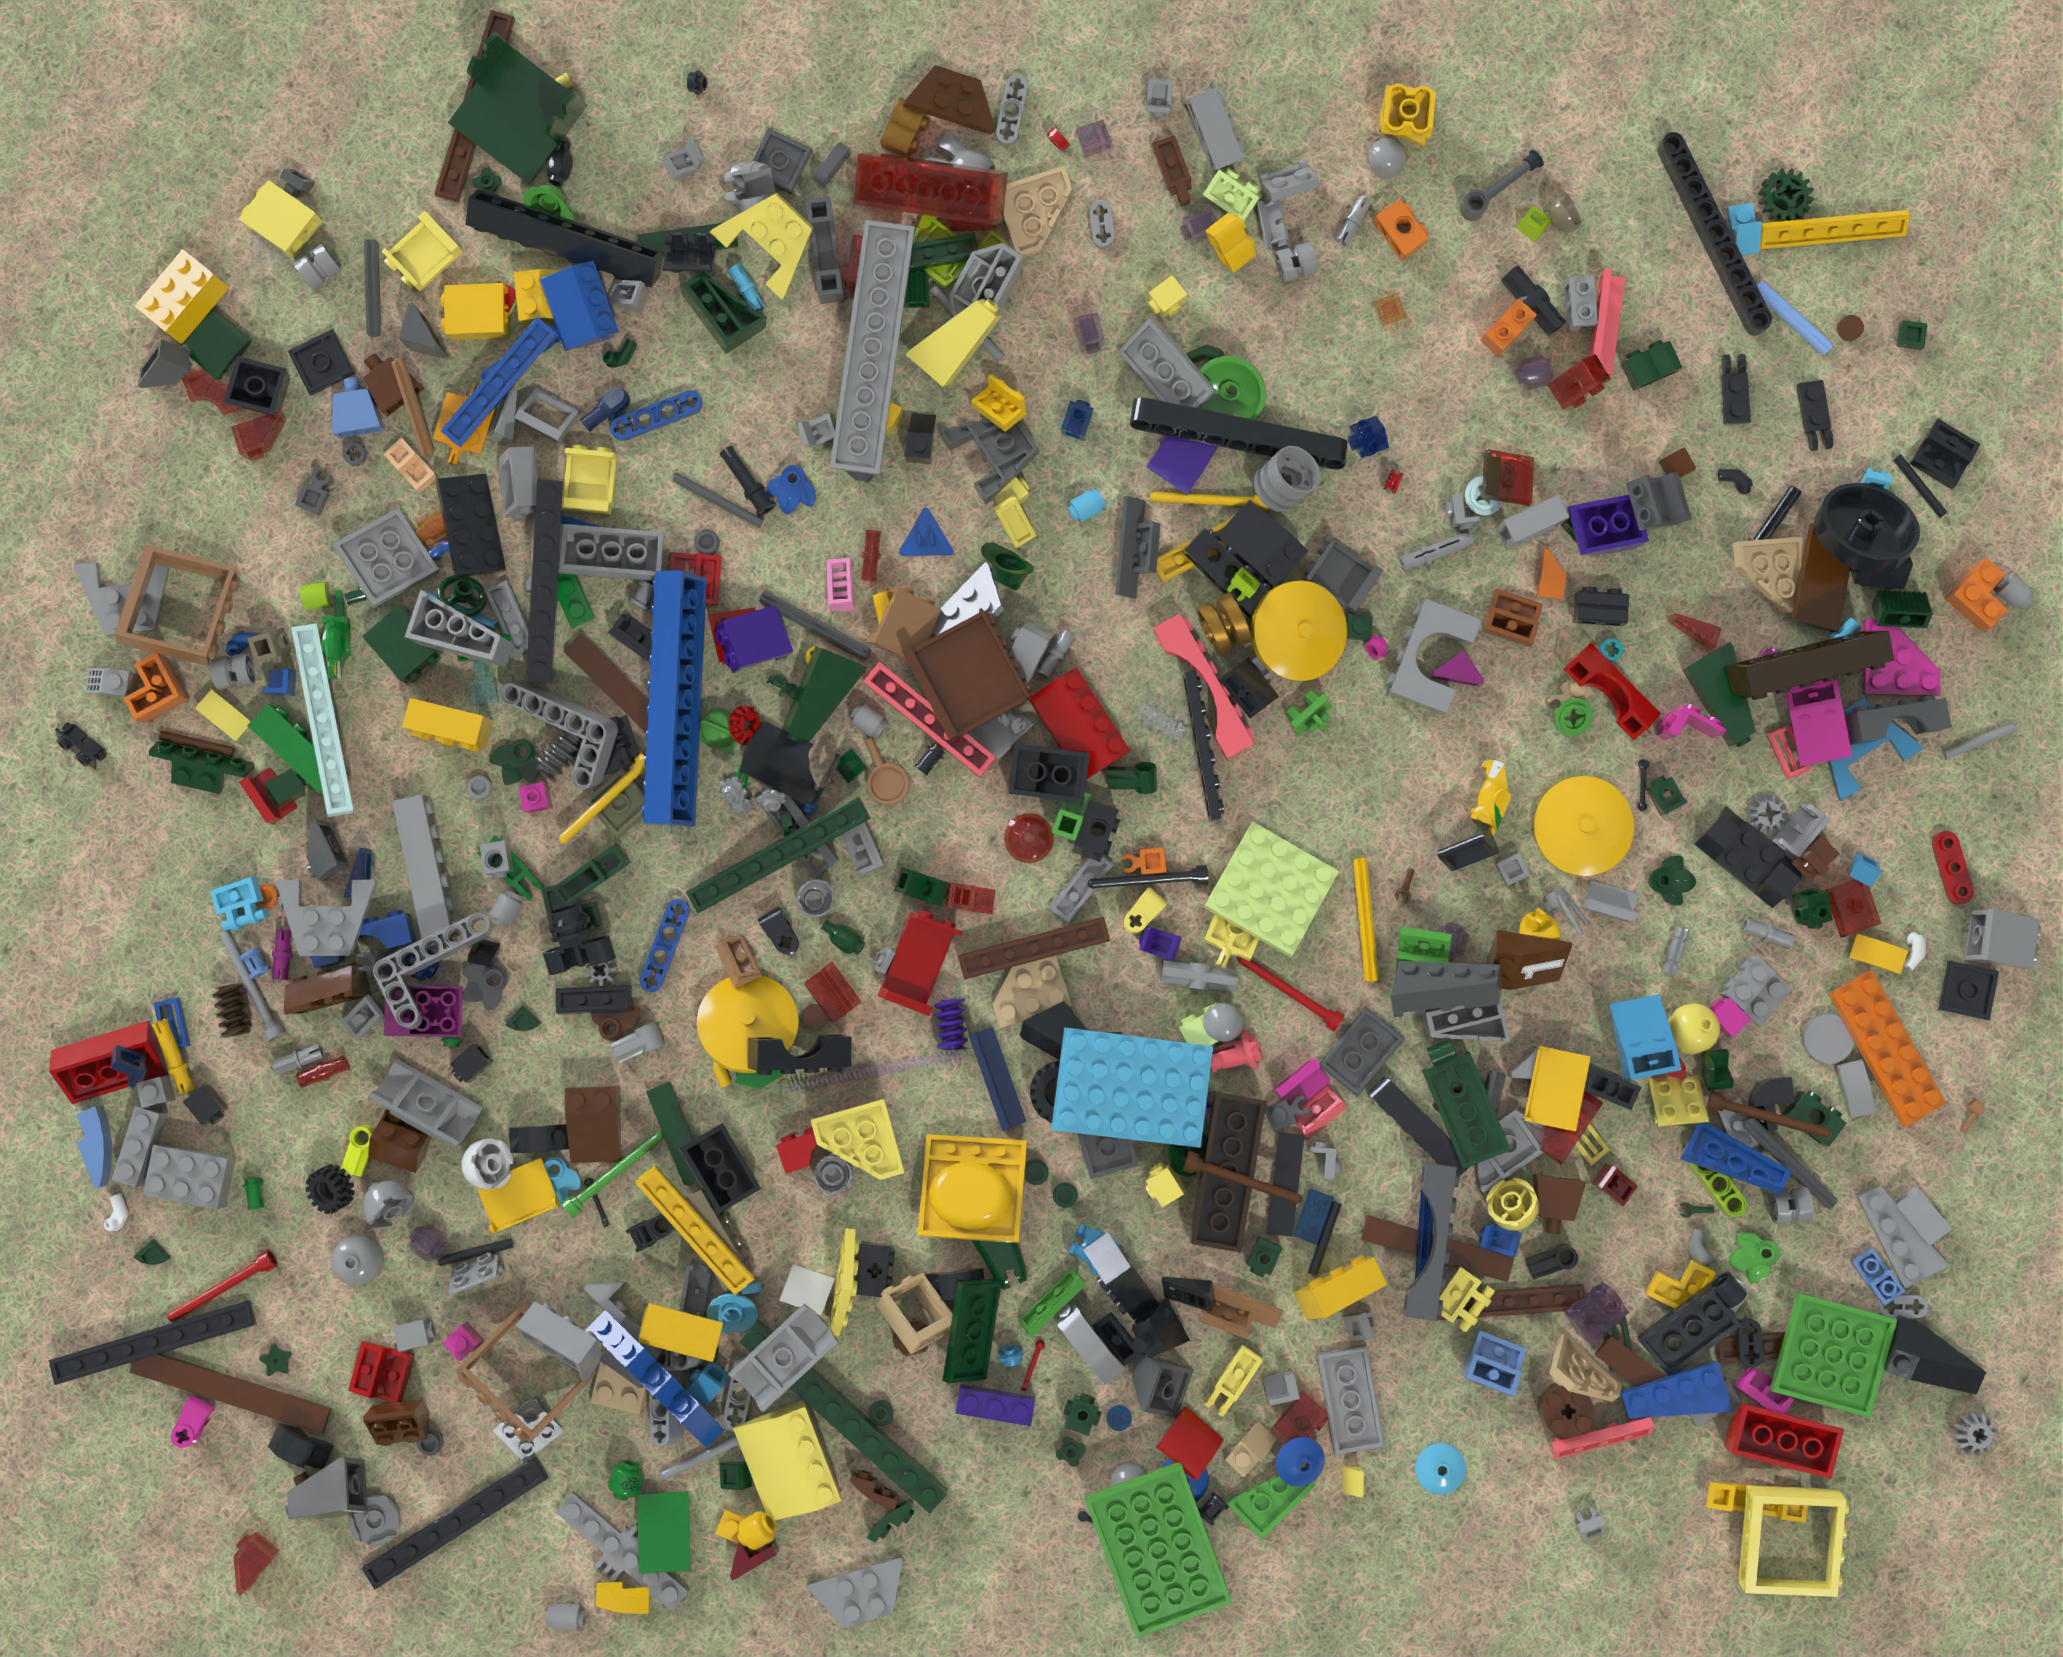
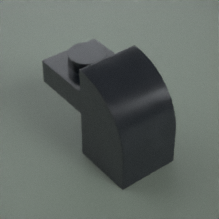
M1792 1077L1767 1078L1758 1082L1750 1092L1748 1106H1758L1759 1109L1776 1113V1104L1795 1103ZM1756 1119L1767 1131L1778 1130L1777 1124Z
M567 1125L510 1127V1153L569 1149Z
M966 1268L952 1272L925 1274L928 1281L941 1297V1301L955 1300L959 1281L985 1279L983 1268Z
M278 1423L268 1445L277 1457L301 1468H304L306 1465L319 1469L324 1468L334 1447L328 1441L308 1437L300 1428Z

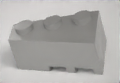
M1217 87L1207 89L1181 101L1183 107L1187 106L1192 117L1190 123L1193 128L1196 127L1201 140L1199 142L1212 170H1218L1244 158L1242 152H1244L1243 144L1240 138L1236 139L1233 131L1235 123L1232 116L1226 113L1224 108L1226 100L1221 90L1218 91Z

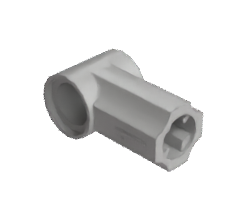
M652 1022L636 1029L635 1033L614 1041L610 1045L615 1058L619 1063H622L643 1052L644 1054L651 1052L653 1049L665 1045L656 1023Z

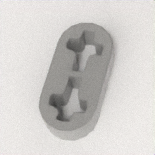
M1104 201L1094 202L1089 212L1092 241L1097 248L1107 249L1114 242L1112 210L1110 205ZM1099 207L1104 212L1107 211L1103 216L1104 222L1099 223V216L1093 214L1097 212ZM1100 228H1104L1105 235H1110L1105 243H1102L1101 239L1096 238L1100 236Z
M1901 1294L1892 1300L1891 1303L1899 1304V1308H1892L1891 1313L1884 1309V1305L1879 1300L1877 1301L1878 1312L1893 1318H1897L1898 1315L1906 1318H1921L1928 1310L1926 1300L1914 1294ZM1916 1299V1303H1919L1921 1307L1916 1309V1313H1914V1310L1905 1308V1304H1913Z

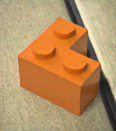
M1988 558L1977 562L1944 599L1981 632L1991 629L2008 611L2005 606L1990 594L1991 590L2006 574Z
M157 653L134 664L145 687L123 698L134 720L143 723L189 700L167 656Z

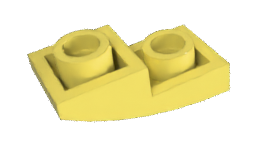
M210 690L194 708L234 741L248 728L247 725L251 722L213 690Z

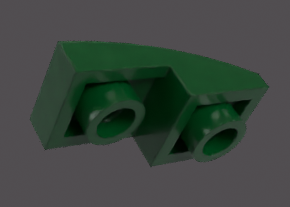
M911 1499L898 1504L895 1510H889L872 1527L867 1538L876 1543L879 1537L884 1539L892 1527L889 1525V1522L897 1527L902 1522L907 1524L915 1512L911 1509L914 1501Z

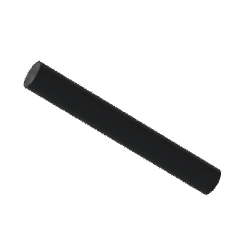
M1901 454L1893 459L1894 463L1939 518L1944 516L1947 510Z
M1335 1201L1331 1203L1308 1273L1312 1275H1318L1342 1206L1341 1203Z
M509 1238L438 1256L439 1266L476 1258L486 1253L514 1248L513 1239Z

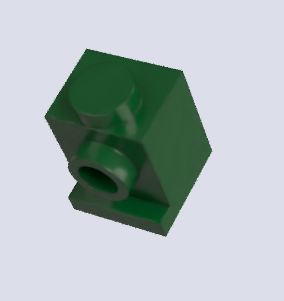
M1662 775L1651 781L1652 787L1646 789L1660 816L1668 814L1688 803L1673 777L1666 779ZM1665 789H1668L1671 793L1669 798H1666L1663 794Z
M1258 1236L1246 1262L1251 1267L1250 1272L1260 1277H1264L1265 1273L1271 1276L1283 1247ZM1263 1254H1267L1269 1257L1266 1263L1260 1262V1256Z

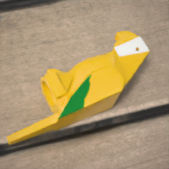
M1486 760L1481 765V768H1485L1486 781L1479 792L1477 807L1472 808L1469 812L1471 813L1470 819L1489 825L1488 831L1491 830L1494 836L1500 826L1511 795L1507 785L1505 764L1496 760Z

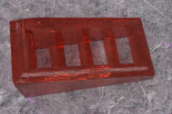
M1678 613L1668 616L1667 619L1669 624L1709 649L1716 647L1722 630L1721 627Z

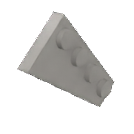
M1880 1185L1856 1196L1903 1288H1907L1950 1266L1932 1245L1929 1246L1896 1206L1894 1200Z

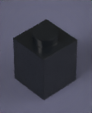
M478 1043L472 1044L450 1063L453 1068L451 1072L460 1082L464 1080L465 1083H469L487 1069L493 1061Z
M202 1085L183 1101L201 1125L209 1123L214 1125L225 1116L223 1112L228 1109L210 1085Z

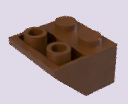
M386 1109L370 1136L368 1157L416 1173L425 1158L432 1137L390 1114V1110Z
M423 1399L372 1405L363 1416V1422L376 1445L390 1446L393 1443L399 1442L415 1443L428 1438L429 1410Z

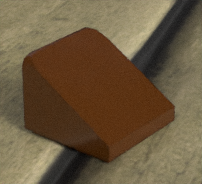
M1685 447L1659 461L1666 475L1678 472L1681 478L1696 469Z

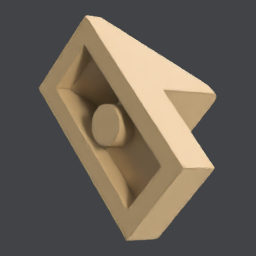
M1258 1421L1224 1460L1244 1478L1259 1460L1263 1461L1277 1438Z

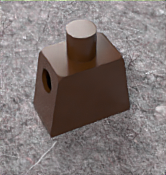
M372 354L365 360V364L371 371L363 379L378 408L388 417L404 405L392 367L394 359L389 357L383 362L377 354ZM410 375L417 395L425 388Z
M1533 1174L1534 1191L1539 1201L1537 1216L1547 1218L1545 1232L1560 1234L1562 1220L1575 1221L1586 1182L1577 1179Z

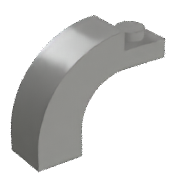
M1073 1299L1053 1317L1075 1350L1105 1385L1125 1370L1117 1357L1087 1321Z

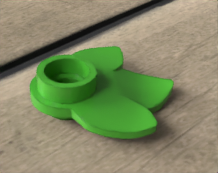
M1752 1232L1738 1234L1737 1241L1741 1247L1730 1256L1729 1264L1737 1269L1747 1270V1277L1750 1283H1756L1765 1279L1770 1273V1266L1779 1259L1780 1251L1777 1244L1771 1240H1762L1757 1234ZM1764 1249H1769L1772 1252L1769 1257H1764L1761 1253Z

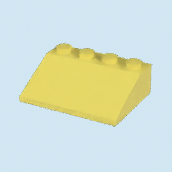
M804 1400L733 1427L765 1512L770 1514L774 1520L818 1511L841 1501V1491L807 1403Z

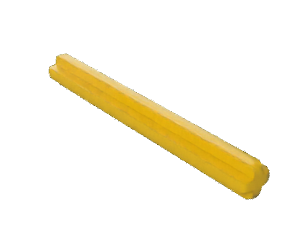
M1356 858L1353 861L1364 980L1366 982L1378 981L1379 976L1368 862L1366 858Z

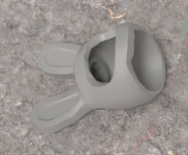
M945 134L939 137L937 140L938 148L952 157L953 160L947 162L932 157L924 158L918 165V172L925 177L947 179L959 191L977 200L986 198L992 189L996 166L979 152L966 150L955 135ZM984 176V183L979 190H977L978 185L982 177Z

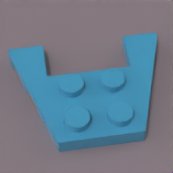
M1862 698L1843 711L1845 716L1854 713L1853 708L1868 706L1869 710L1876 708ZM1893 722L1889 724L1885 738L1873 742L1850 745L1852 757L1829 761L1838 799L1841 801L1861 789L1847 766L1889 740L1902 761L1907 760L1924 748Z

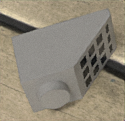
M89 668L85 693L124 698L137 690L139 674L108 668Z

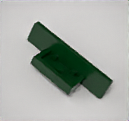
M158 741L149 749V756L172 761L171 783L220 794L223 790L224 773L245 778L254 768V763L248 762L243 758L226 757L217 752H205L191 746L183 747L175 745L170 741Z

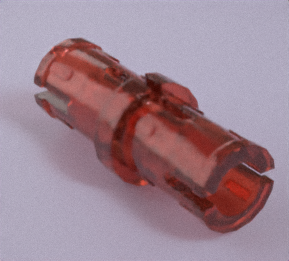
M866 530L864 552H861V558H863L861 580L876 582L878 560H881V554L879 553L881 531ZM871 546H873V548H872L871 566H869V565H870Z
M342 1055L325 1063L321 1061L313 1068L296 1073V1078L300 1087L304 1088L321 1080L324 1082L330 1080L331 1076L350 1070V1065L347 1057Z

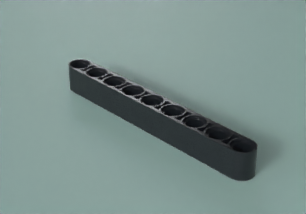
M1670 132L1665 135L1658 145V155L1744 329L1750 335H1760L1770 327L1772 315L1684 138L1677 132ZM1666 143L1673 144L1676 150H1669L1666 147ZM1677 165L1684 166L1686 173L1680 172L1677 169ZM1689 186L1696 189V195L1688 191ZM1698 209H1705L1708 216H1702ZM1709 230L1716 231L1719 235V238H1713L1710 235ZM1720 252L1727 253L1730 260L1722 259ZM1731 274L1738 275L1741 282L1733 281ZM1742 296L1749 297L1751 305L1745 304ZM1753 318L1760 319L1762 327L1756 326Z
M1141 397L1133 400L1130 426L1136 430L1273 457L1284 447L1297 446L1306 450L1315 459L1319 467L1337 470L1344 468L1346 464L1348 442L1344 438Z

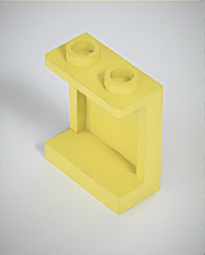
M269 180L257 190L256 197L249 205L243 208L239 220L247 229H252L275 245L291 260L296 257L322 223V220L314 211Z
M426 211L418 216L421 222L391 250L388 251L386 248L382 250L383 254L387 257L384 262L394 272L398 269L403 274L400 279L410 289L415 287L419 292L463 253L460 247Z
M573 445L572 448H565L567 461L564 478L563 511L612 516L618 456L612 452V449L598 447L597 451L587 450V447L582 445Z

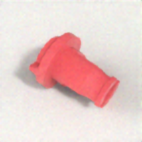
M1246 1029L1241 1031L1242 1039L1214 1048L1211 1060L1213 1072H1217L1221 1068H1232L1249 1063L1252 1070L1259 1068L1258 1061L1263 1060V1055L1257 1035H1251Z

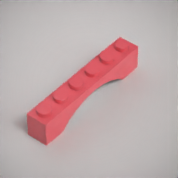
M1178 614L1154 627L1153 633L1165 653L1177 657L1188 664L1206 684L1213 699L1216 713L1214 740L1225 759L1228 760L1254 744L1252 739L1255 736L1248 725L1244 727L1240 720L1242 717L1240 709L1236 704H1231L1227 697L1230 693L1217 680L1215 675L1218 671L1211 660L1207 662L1203 653L1206 651L1199 639L1195 640L1192 636L1191 631L1193 627L1187 617L1182 618Z

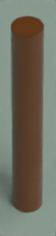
M163 730L159 734V740L170 741L174 744L217 752L230 757L234 755L235 747Z

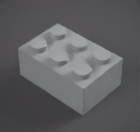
M164 1143L155 1144L152 1147L143 1195L213 1209L224 1208L227 1205L236 1157Z

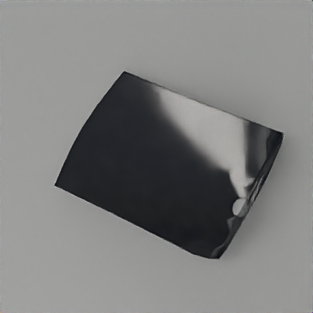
M764 721L747 746L740 771L802 803L814 804L835 774L841 759L840 754H835L832 764L823 777L818 789L815 790L814 785L816 783L810 772L809 751L814 744L803 739L801 743L787 737L788 733ZM833 770L831 776L829 777V779H828L827 782L825 783V781H826L828 775H829L830 772Z

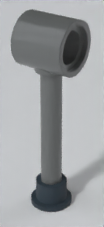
M1534 149L1530 150L1529 155L1523 159L1522 164L1485 192L1481 190L1470 191L1460 205L1461 215L1469 221L1480 219L1489 206V200L1527 171H1533L1535 168L1544 165L1540 154ZM1469 202H1476L1480 209H1472Z

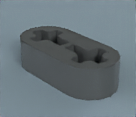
M841 142L838 143L817 169L813 180L826 187L849 158L851 149Z

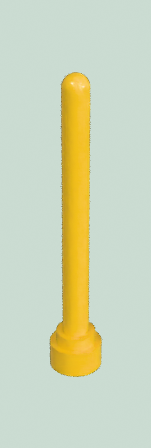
M1152 492L1150 494V500L1153 502L1244 506L1251 500L1265 513H1268V507L1260 501L1256 494H1254V497L1189 493L1186 495L1185 493Z
M642 752L634 759L635 762L632 764L634 767L559 836L560 843H567L640 774L646 773L645 755Z

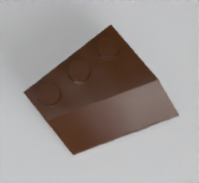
M356 962L342 965L341 969L332 971V969L319 971L315 977L308 978L305 975L293 978V983L285 985V1015H299L363 998L368 994L372 995L366 972L357 971V967L363 966H357Z

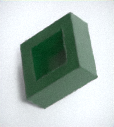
M1902 320L1899 324L1897 347L1916 350L1924 349L1927 323Z
M1348 613L1346 638L1363 641L1371 640L1373 616Z

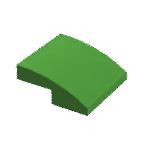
M1401 926L1396 970L1398 961L1449 963L1452 934Z

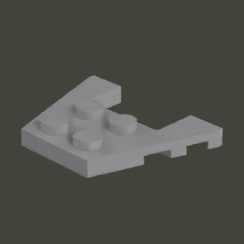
M98 563L74 565V570L104 635L115 636L114 634L131 584L101 588ZM155 564L132 633L157 630L170 567Z
M276 880L299 956L353 955L363 926V919L366 911L369 909L373 891L377 886V880H352L351 906H301L302 880Z

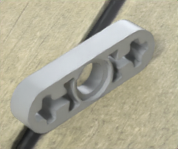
M1021 75L1009 77L1005 86L996 129V139L1000 145L1005 147L1014 145L1019 135L1028 93V82ZM1020 82L1023 89L1018 90L1017 99L1013 98L1014 89L1010 86ZM1010 105H1014L1019 109V113L1015 117H1009L1006 115L1005 109ZM1008 122L1011 123L1010 132L1014 136H1009L1008 140H1005L1003 134L1000 133L1006 131Z
M747 1356L738 1358L733 1365V1369ZM733 1378L730 1380L723 1415L725 1427L734 1431V1426L746 1422L751 1394L748 1391L747 1397L743 1400H738L734 1397L733 1389L743 1385L738 1381L735 1382ZM730 1402L735 1405H745V1409L739 1408L738 1417L742 1418V1421H738L736 1425H733L732 1420L728 1419V1415L731 1416L735 1410V1406L730 1407Z

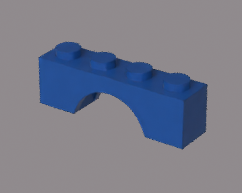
M402 910L387 913L388 918L378 920L377 916L363 919L359 938L369 935L379 939L387 949H396L417 942L411 916L408 913H402ZM311 956L314 968H324L345 962V956Z

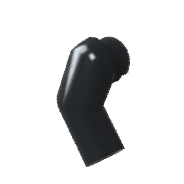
M1718 469V481L1736 483L1740 494L1751 492V487L1753 486L1752 479L1739 469Z

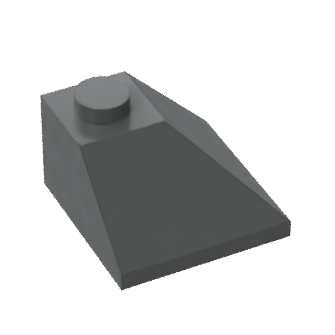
M319 820L311 821L306 855L309 862L307 868L313 878L316 877L317 880L324 881L350 868V865L329 823Z
M1145 1353L1139 1355L1132 1379L1141 1410L1176 1418L1187 1391L1193 1369L1157 1356L1149 1358Z

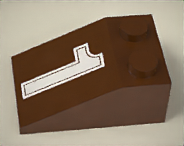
M1497 930L1486 964L1500 965L1502 989L1514 990L1556 982L1561 978L1572 948V942Z

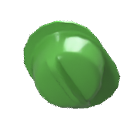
M542 184L539 187L528 189L524 194L523 202L525 205L575 221L573 214L566 206L564 194L557 187Z
M710 708L709 713L700 721V741L722 752L733 754L738 743L732 738L728 726L729 717L732 712L722 708Z

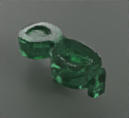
M771 675L766 682L782 688L778 694L780 697H783L786 692L793 700L799 688L794 683H788L787 678L782 675Z

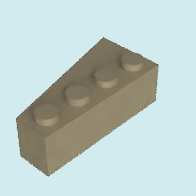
M702 1189L686 1197V1200L754 1275L755 1265L749 1256L745 1257L742 1253L743 1243L737 1233L732 1234L729 1228L732 1223L727 1213L724 1211L717 1215ZM715 1274L725 1292L729 1291L730 1289Z

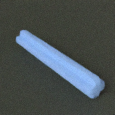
M1760 281L1757 284L1765 303L1821 354L1825 355L1830 351L1833 343L1765 281Z

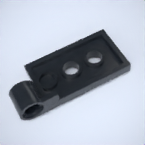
M1730 1272L1722 1273L1639 1334L1637 1339L1668 1376L1674 1375L1742 1326L1741 1322L1729 1308L1740 1304L1745 1299L1747 1292ZM1692 1322L1701 1324V1328L1697 1332H1690L1687 1330V1327ZM1678 1337L1681 1339V1342L1677 1347H1669L1667 1345L1668 1339Z

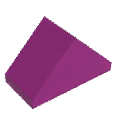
M1464 651L1431 673V678L1477 687L1482 686L1484 683V678Z

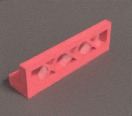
M1604 269L1599 276L1596 295L1598 323L1596 326H1592L1587 364L1588 373L1609 376L1613 374L1625 277L1612 276V269Z

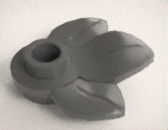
M470 964L463 968L462 974L471 981L463 993V1000L469 1002L482 1001L487 1011L498 1006L502 999V990L508 983L506 971L500 967L488 968L478 964ZM495 974L500 977V981L497 984H494L491 980Z

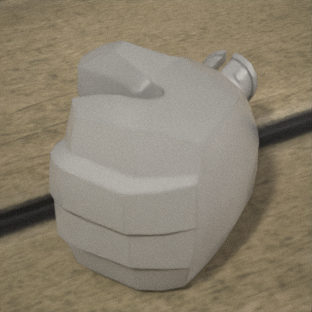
M743 161L735 164L725 174V182L731 183L735 190L734 192L725 193V201L734 205L739 213L775 194L774 178L771 167L768 164L757 161Z

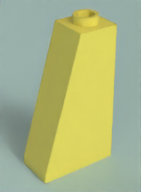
M989 299L977 300L910 349L906 356L942 387L948 386L957 377L1003 315L998 311L999 307Z

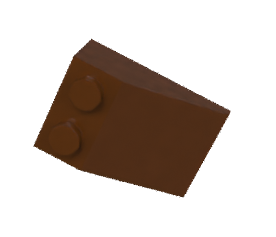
M620 1086L565 1088V1116L570 1162H620Z

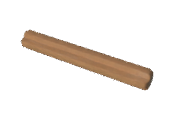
M404 359L394 360L392 367L422 456L431 455L434 453V449Z

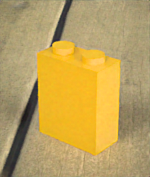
M503 283L444 285V294H441V305L445 318L441 319L442 332L450 340L510 338V314L505 312V309H508V304L505 305L504 293H508V288Z

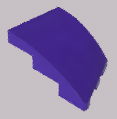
M1162 435L1159 439L1160 446L1146 467L1187 495L1208 465L1218 446Z

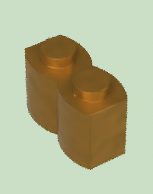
M900 97L883 132L880 144L881 147L909 158L911 153H916L920 144V140L917 138L921 130L926 131L930 117L927 114L903 107L906 99Z

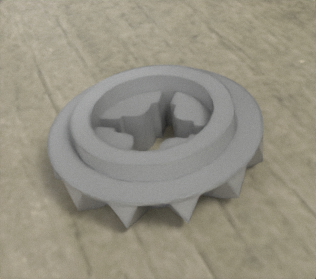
M1764 794L1756 797L1749 804L1747 818L1750 825L1760 833L1772 834L1781 830L1787 822L1788 810L1784 805V801L1780 800L1776 795ZM1766 807L1769 808V811L1778 812V814L1771 816V821H1768L1767 817L1758 816V814L1766 811Z

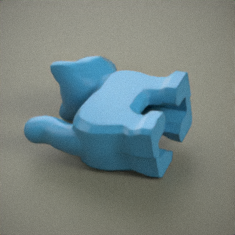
M1081 1223L1074 1236L1082 1237L1083 1241L1081 1245L1071 1242L1067 1253L1070 1255L1074 1254L1080 1260L1087 1263L1090 1267V1273L1097 1276L1099 1275L1083 1249L1105 1233L1097 1229H1091L1089 1226ZM1115 1242L1118 1248H1121V1243Z

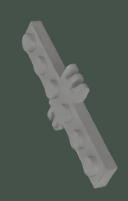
M574 1491L556 1511L560 1517L604 1553L593 1567L599 1569L603 1562L607 1564L601 1573L604 1576L611 1569L615 1572L610 1576L609 1581L614 1582L624 1570L642 1587H649V1593L671 1611L675 1609L689 1592V1589L669 1572L639 1574L638 1536L634 1534L638 1529L637 1522L631 1529L626 1527L621 1532Z

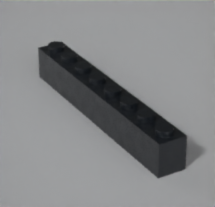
M477 189L468 198L465 225L473 227L476 231L488 232L497 235L500 239L518 242L524 247L535 248L547 255L565 258L571 263L581 264L594 261L597 271L613 274L618 279L641 281L645 283L646 287L652 288L660 277L664 251Z
M543 477L537 479L526 681L551 683L554 676L560 574L559 559L565 479Z

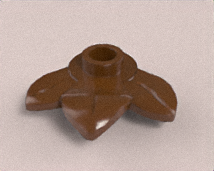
M632 1007V1011L591 1013V1018L599 1025L600 1035L604 1039L615 1041L623 1035L624 1030H629L637 1024L640 1017V1008ZM610 1024H615L616 1026L614 1033H610L608 1030Z

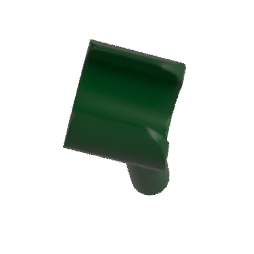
M1688 1202L1679 1204L1690 1207L1688 1214H1680L1685 1218L1692 1216L1693 1213H1714V1207L1692 1206Z

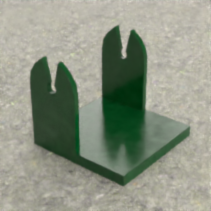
M494 32L483 41V55L481 57L472 56L467 68V74L477 83L448 123L530 185L588 105L578 94L570 92L511 47L501 35Z

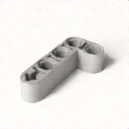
M665 1350L658 1363L683 1387V1370L699 1366L703 1359ZM649 1392L650 1437L653 1444L657 1447H664L678 1443L683 1438L684 1426Z

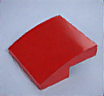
M670 552L668 571H685L687 561L689 573L690 569H694L695 575L707 578L706 605H718L722 556Z
M362 1341L348 1391L368 1398L375 1397L390 1403L402 1402L415 1354L405 1351L398 1352L394 1348Z
M1185 1406L1179 1412L1172 1425L1165 1431L1156 1447L1174 1463H1181L1184 1472L1195 1481L1209 1464L1224 1439Z

